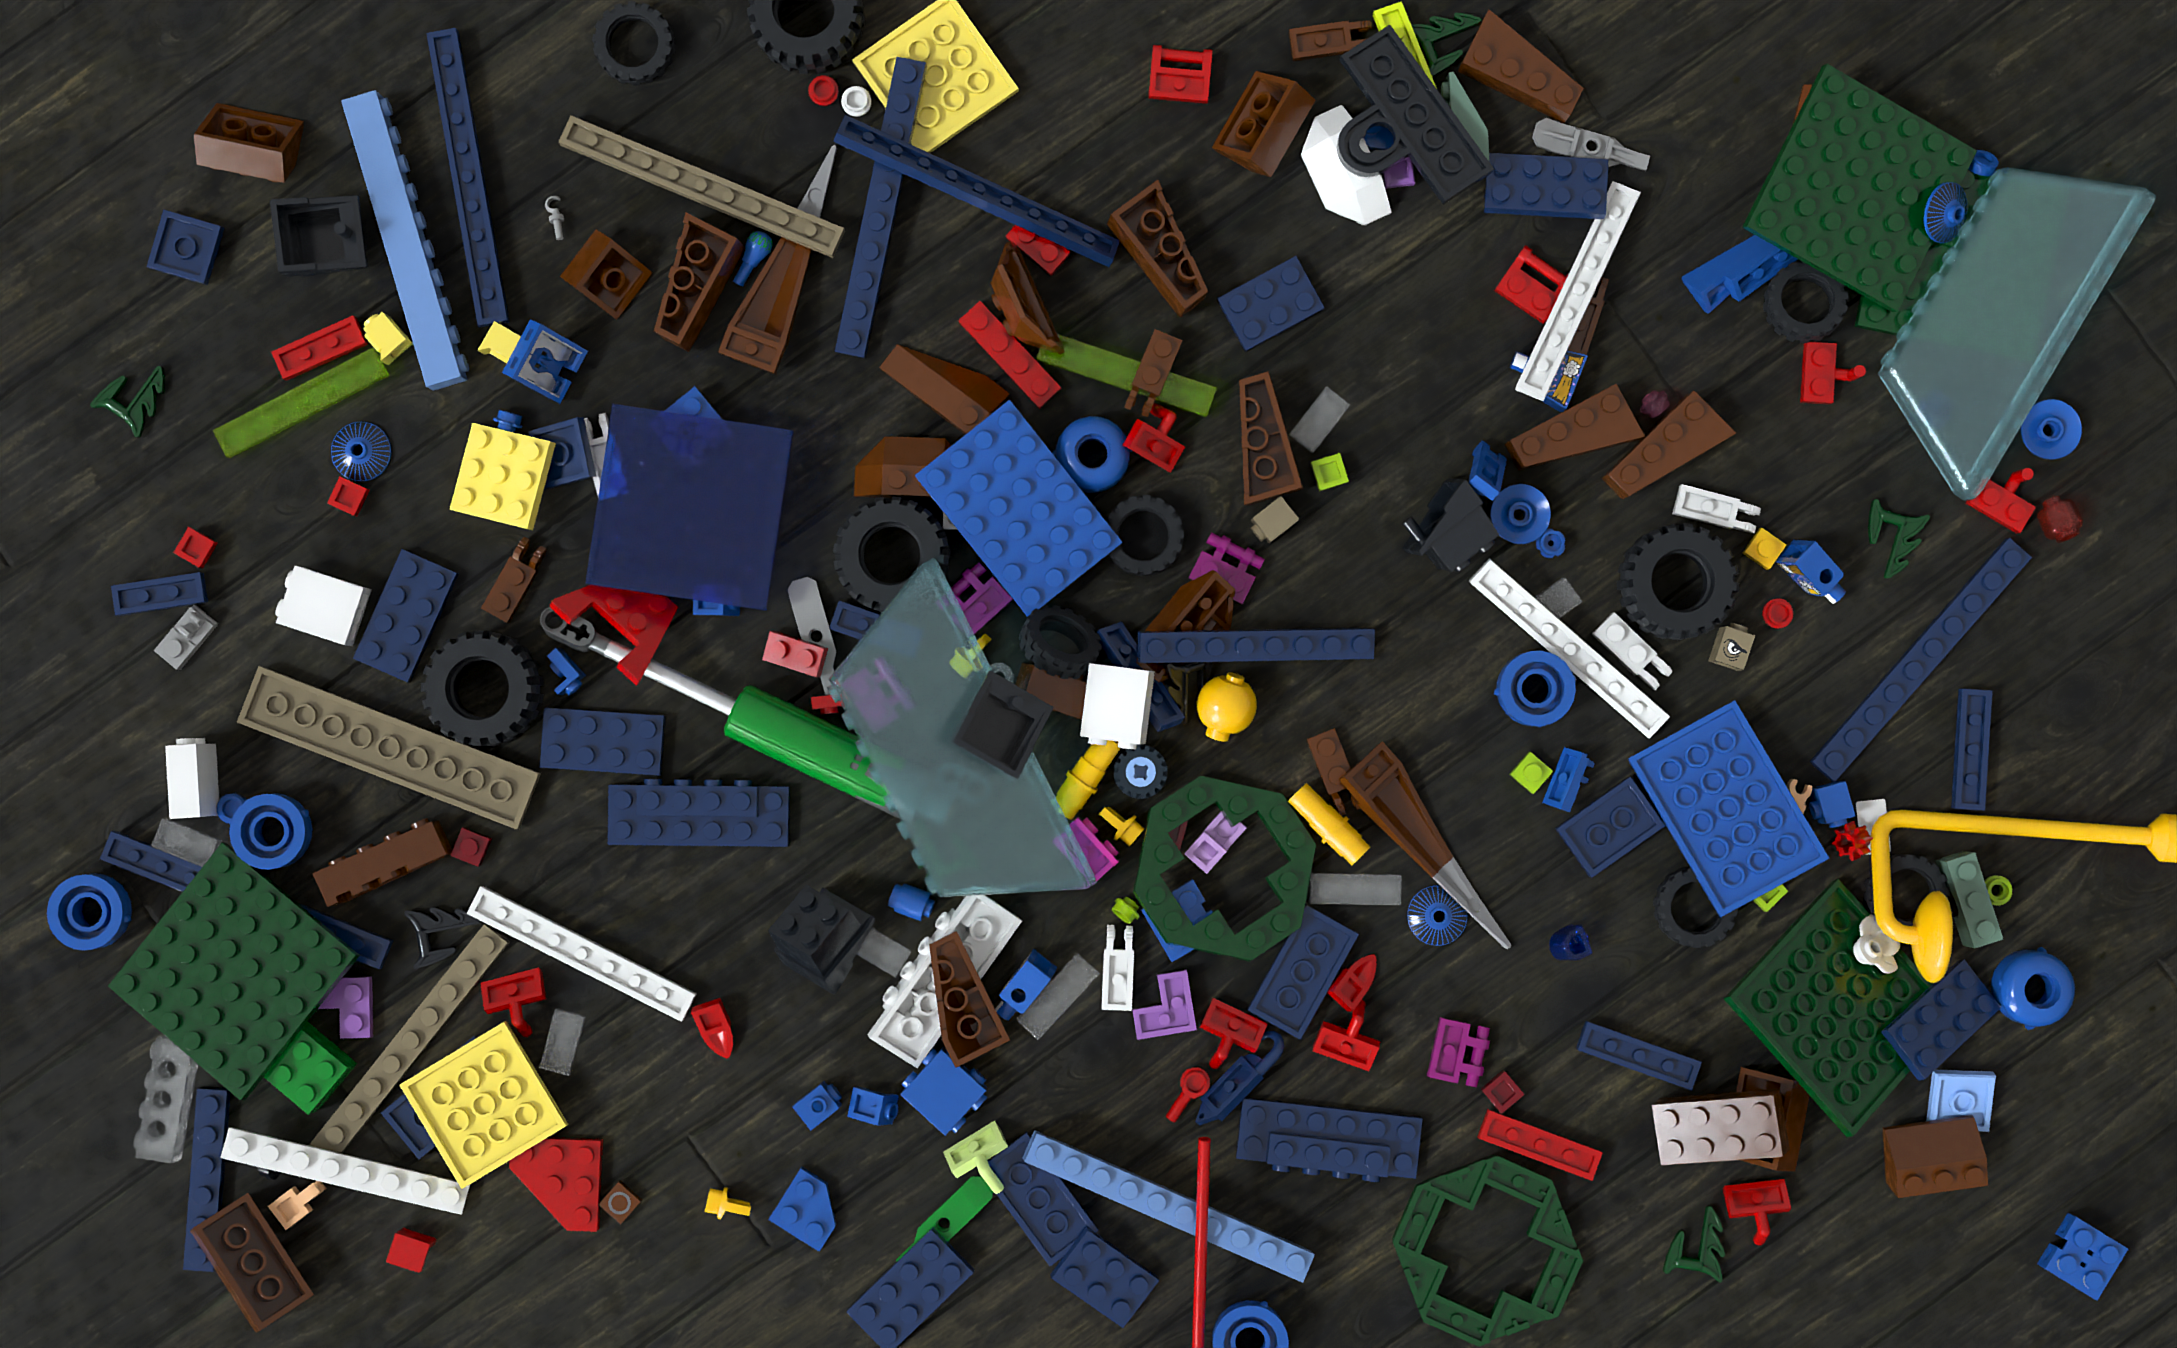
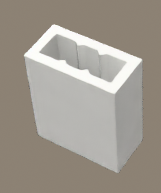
M294 566L293 571L291 570L286 577L285 587L287 590L284 599H281L276 607L275 614L278 616L276 623L339 644L353 646L372 589L304 567Z
M1089 663L1080 736L1089 737L1088 743L1106 745L1107 740L1118 741V747L1126 749H1136L1137 744H1146L1155 671Z
M205 738L176 739V745L165 746L170 819L218 816L219 787L216 744H205Z

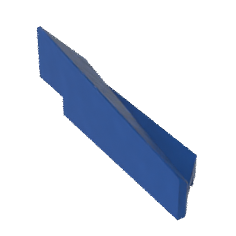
M1754 235L1682 276V281L1704 312L1708 314L1730 294L1738 302L1774 277L1780 269L1786 268L1790 263L1796 261L1797 258Z

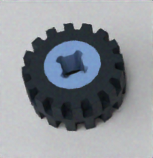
M1137 745L1136 749H1125L1118 756L1114 765V779L1117 786L1123 793L1132 798L1144 799L1152 797L1162 789L1167 779L1168 770L1165 759L1156 749L1150 746Z

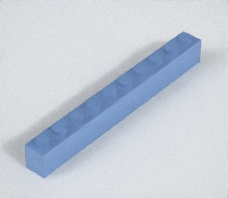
M376 90L341 100L425 385L434 391L467 381L465 372L469 371V366L465 355L459 353L457 343L461 341L455 325L451 326L448 315L452 314V309L448 298L442 296L440 286L444 285L439 269H434L431 259L435 257V252L431 241L426 240L423 229L427 228L425 218L421 211L417 212L415 201L418 200L417 191L414 184L408 181L406 173L410 172L409 164L405 155H401L398 144L401 143V137L397 127L392 126L389 117L393 115L391 104L387 97L384 98Z
M1034 1130L1022 1157L1024 1162L1195 1236L1196 1200ZM1209 1206L1208 1242L1302 1283L1304 1282L1315 1255L1313 1252Z

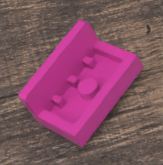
M1077 817L1052 842L1087 881L1093 885L1119 862L1115 857L1119 852L1108 840L1104 843L1100 841L1095 835L1099 830L1087 817L1083 821Z

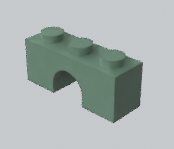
M1962 851L1935 860L1936 865L1940 868V873H1943L1947 879V882H1945L1946 887H1949L1958 907V916L1954 917L1962 945L1978 948L2003 940L1976 853Z

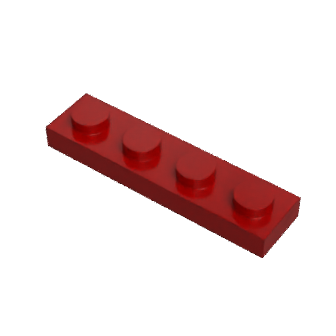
M981 301L975 304L958 320L959 324L1039 409L1061 390L1057 382L1014 336L1011 337L1001 322Z
M1487 1109L1477 1136L1486 1142L1593 1181L1603 1152L1490 1109Z

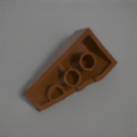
M898 344L879 367V369L964 435L1001 407L1010 395L986 375Z
M957 931L929 944L941 1037L955 1068L1010 1041Z

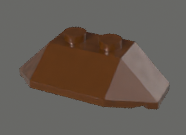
M1011 241L1007 242L991 281L995 292L991 295L992 300L999 311L1003 310L1006 317L1003 320L1004 327L1011 337L1015 336L1025 344L1061 355L1065 353V349L1021 251Z
M885 436L855 466L854 497L892 498L894 496L904 499H933L914 475L952 445L945 438Z
M1212 570L1182 585L1145 631L1229 630L1232 623L1235 588L1216 571ZM1137 657L1136 664L1143 670L1155 671L1154 679L1156 681L1162 682L1169 679L1164 663H1139Z

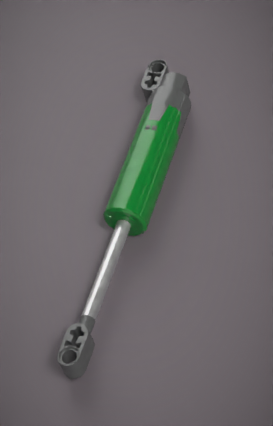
M550 607L541 613L540 623L546 635L577 651L588 652L593 650L616 662L622 660L632 651V649L597 633L593 625L581 617H578L570 625L563 620L559 628L552 629L548 627V622L551 618L560 616ZM571 626L575 632L583 634L586 630L589 637H583L579 641L577 635L570 631ZM653 659L644 673L645 676L729 715L724 727L725 736L911 824L916 815L942 828L956 799L974 807L981 806L988 800L991 790L990 783L986 778L956 763L947 762L937 769V773H934L752 685L745 686L742 693L735 699ZM953 772L954 779L962 783L963 777L967 778L964 783L963 792L958 790L960 783L952 780L949 784L944 783L945 777L943 775ZM973 784L981 785L985 794L980 798L972 797L968 792V788Z

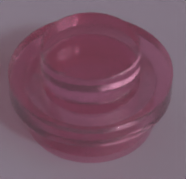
M1655 390L1647 394L1642 399L1641 412L1648 414L1650 418H1654L1665 411L1670 404L1667 400L1668 395L1666 392H1657Z

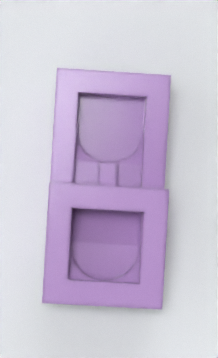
M1220 811L1184 854L1207 874L1247 827L1239 822L1231 828Z

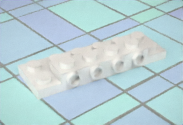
M972 887L956 910L952 908L949 913L943 912L938 917L935 923L937 930L931 938L927 936L921 941L918 947V952L920 953L914 962L909 961L904 965L900 973L902 979L896 987L890 986L883 996L885 1003L882 1006L885 1011L867 1034L869 1038L918 1069L922 1060L941 1036L929 944L957 931L981 980L1022 920Z

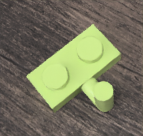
M994 1120L943 1153L951 1172L956 1178L977 1166L980 1175L995 1194L1003 1191L1004 1185L990 1168L987 1161L1008 1148L1002 1131Z

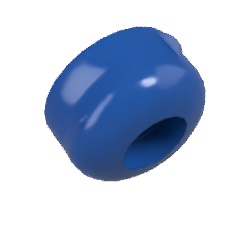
M1088 416L1075 420L1063 430L1058 438L1056 450L1052 454L1083 492L1098 493L1114 487L1121 481L1127 472L1130 452L1132 450L1123 446L1126 436L1117 424L1099 416ZM1098 441L1106 448L1107 459L1100 467L1088 468L1080 462L1078 451L1085 442Z
M1529 651L1515 656L1502 668L1498 676L1494 695H1497L1500 706L1512 720L1522 725L1542 727L1556 722L1569 711L1574 701L1576 692L1575 681L1577 679L1560 657L1545 651ZM1532 674L1542 676L1548 684V694L1539 703L1528 701L1522 692L1524 680Z
M272 793L256 795L241 804L232 817L229 835L232 847L242 861L258 869L270 870L287 867L300 859L310 845L313 828L309 810H306L301 803L290 796ZM269 817L277 818L284 827L282 840L274 846L269 845L262 835V826Z
M84 874L66 879L53 891L47 907V919L52 933L64 945L77 950H92L113 944L123 935L130 921H132V904L128 892L115 879L103 874ZM88 897L97 900L102 909V916L94 926L87 923L82 913L83 904Z
M2039 947L2037 950H2020L2006 956L1994 970L1991 980V993L2001 1008L1999 1010L2004 1016L2014 1022L2024 1024L2027 1030H2032L2035 1027L2051 1025L2068 1013L2075 997V983L2068 967L2057 957L2048 954L2046 949ZM2038 974L2045 983V992L2038 1001L2029 1002L2025 996V985L2031 976Z
M1246 1300L1227 1307L1215 1321L1212 1330L1213 1348H1238L1235 1344L1236 1336L1241 1330L1249 1327L1258 1329L1264 1335V1342L1261 1348H1288L1289 1346L1285 1325L1277 1312L1268 1306L1267 1301Z

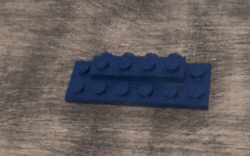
M644 779V785H608V845L789 847V786H752V780H734V786H722V780H704V786L692 785V780L674 779V785H662V779Z
M1245 1097L1241 1104L1236 1159L1266 1162L1267 1164H1272V1170L1280 1172H1290V1167L1302 1168V1173L1308 1175H1320V1170L1332 1171L1333 1177L1349 1179L1350 1173L1361 1174L1362 1180L1369 1182H1380V1177L1388 1176L1416 1179L1423 1119L1416 1116Z

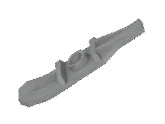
M1547 117L1536 122L1532 136L1536 147L1567 157L1609 159L1608 167L1623 164L1646 171L1650 159L1649 155L1624 148L1613 137L1563 124ZM1588 141H1594L1597 144L1595 151L1587 149L1586 144Z
M809 577L792 581L787 590L801 639L828 648L820 677L825 695L840 692L833 667L837 651L829 629L817 582ZM816 630L822 633V639L819 642H814L811 638V634Z

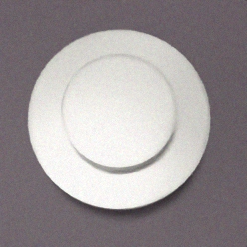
M850 87L842 95V107L851 116H863L871 107L870 94L863 87Z

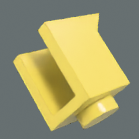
M383 312L372 315L364 323L365 338L381 353L380 361L387 365L392 363L413 344L394 320Z
M494 321L477 351L484 355L492 354L507 363L521 336Z

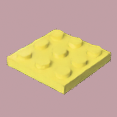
M472 423L450 510L533 531L556 443Z

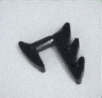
M1213 662L1164 663L1168 678L1175 684L1174 688L1168 684L1165 685V688L1185 716L1181 722L1184 725L1187 724L1188 674L1197 671V689L1201 690L1210 679Z
M430 908V912L435 914L438 921L422 912L405 911V916L413 923L416 931L420 953L413 967L417 969L446 959L457 951L456 947L431 951L428 933L479 924L481 921L467 914V911L462 909L455 910V913L460 917L458 919L442 909Z

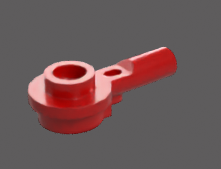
M1191 1067L1183 1072L1180 1078L1182 1092L1166 1114L1167 1119L1175 1123L1191 1098L1196 1099L1208 1091L1210 1078L1204 1069Z

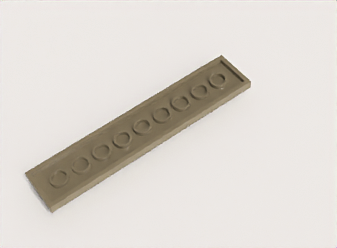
M258 666L237 723L514 829H520L541 773L469 745L456 742L451 738L263 666Z

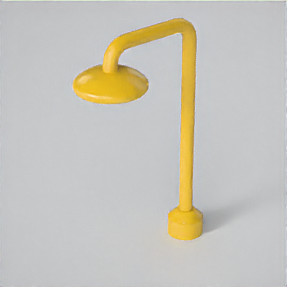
M1892 810L1878 817L1872 825L1870 836L1873 837L1870 844L1874 914L1877 925L1885 935L1894 941L1911 944L1914 962L1923 978L1930 983H1937L1945 976L1950 962L1953 942L1951 907L1948 898L1942 892L1933 891L1919 905L1912 926L1904 925L1894 917L1889 833L1895 828L2146 845L2159 862L2177 863V814L2162 813L2148 827L1915 810Z

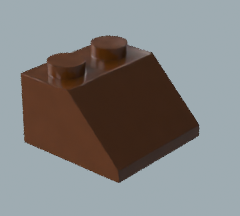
M596 229L560 277L617 320L653 272L616 242Z

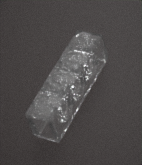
M163 1035L156 1038L150 1049V1058L153 1061L151 1071H148L145 1078L144 1086L147 1089L146 1100L142 1102L139 1110V1117L142 1119L140 1130L135 1135L134 1148H137L135 1158L171 1164L182 1158L198 1064ZM168 1061L175 1064V1075H171L167 1071ZM163 1091L169 1093L171 1097L170 1105H166L162 1101L161 1095ZM157 1121H161L165 1125L166 1131L164 1135L157 1131Z

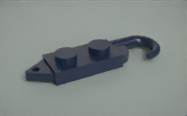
M1275 1031L1264 1032L1261 1041L1267 1038H1271L1274 1041V1046L1263 1059L1254 1054L1241 1056L1200 1098L1202 1104L1195 1120L1198 1125H1203L1217 1119L1223 1121L1264 1079L1263 1075L1279 1060L1284 1050V1040L1279 1033Z

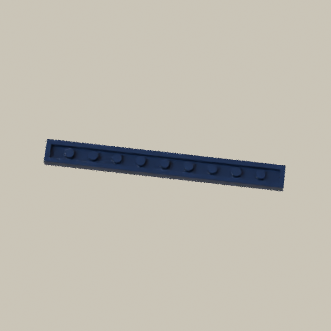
M457 28L429 32L426 34L477 324L479 327L491 326L494 321L498 324L508 323L510 320L459 31Z
M896 57L881 131L911 144L927 63ZM876 161L872 171L835 348L836 353L866 359L904 174Z
M844 116L833 142L1107 267H1110L1113 262L1120 240L852 117Z
M2006 538L1809 762L1831 782H1835L2032 557L2011 538Z
M117 831L110 832L100 857L103 861L182 892L204 866ZM300 904L360 955L357 961L377 969L383 968L393 940Z

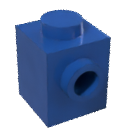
M1835 781L1812 788L1810 795L1812 802H1809V808L1812 817L1817 819L1818 823L1829 824V828L1845 825L1847 818L1856 816L1846 781Z
M823 1081L798 1100L792 1107L811 1131L841 1107L842 1103L839 1100L842 1096L832 1083L827 1085Z

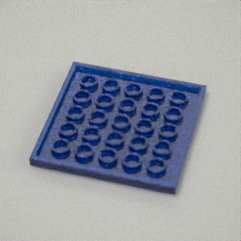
M612 404L585 584L767 611L794 432L780 428Z

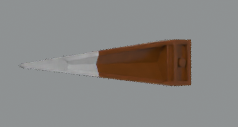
M836 145L830 148L798 207L799 210L819 218L837 152ZM783 237L780 238L753 286L728 324L718 351L719 354L776 375L785 349L788 347L812 249Z
M1383 741L1380 742L1346 773L1340 781L1359 802L1357 805L1504 948H1511V943L1471 886L1441 837L1403 764Z

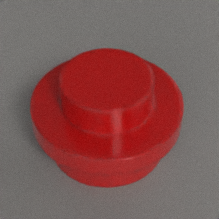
M818 76L809 85V96L817 105L828 106L835 102L838 97V85L829 76Z
M1772 599L1765 604L1762 616L1768 626L1776 629L1784 628L1793 619V608L1784 599Z

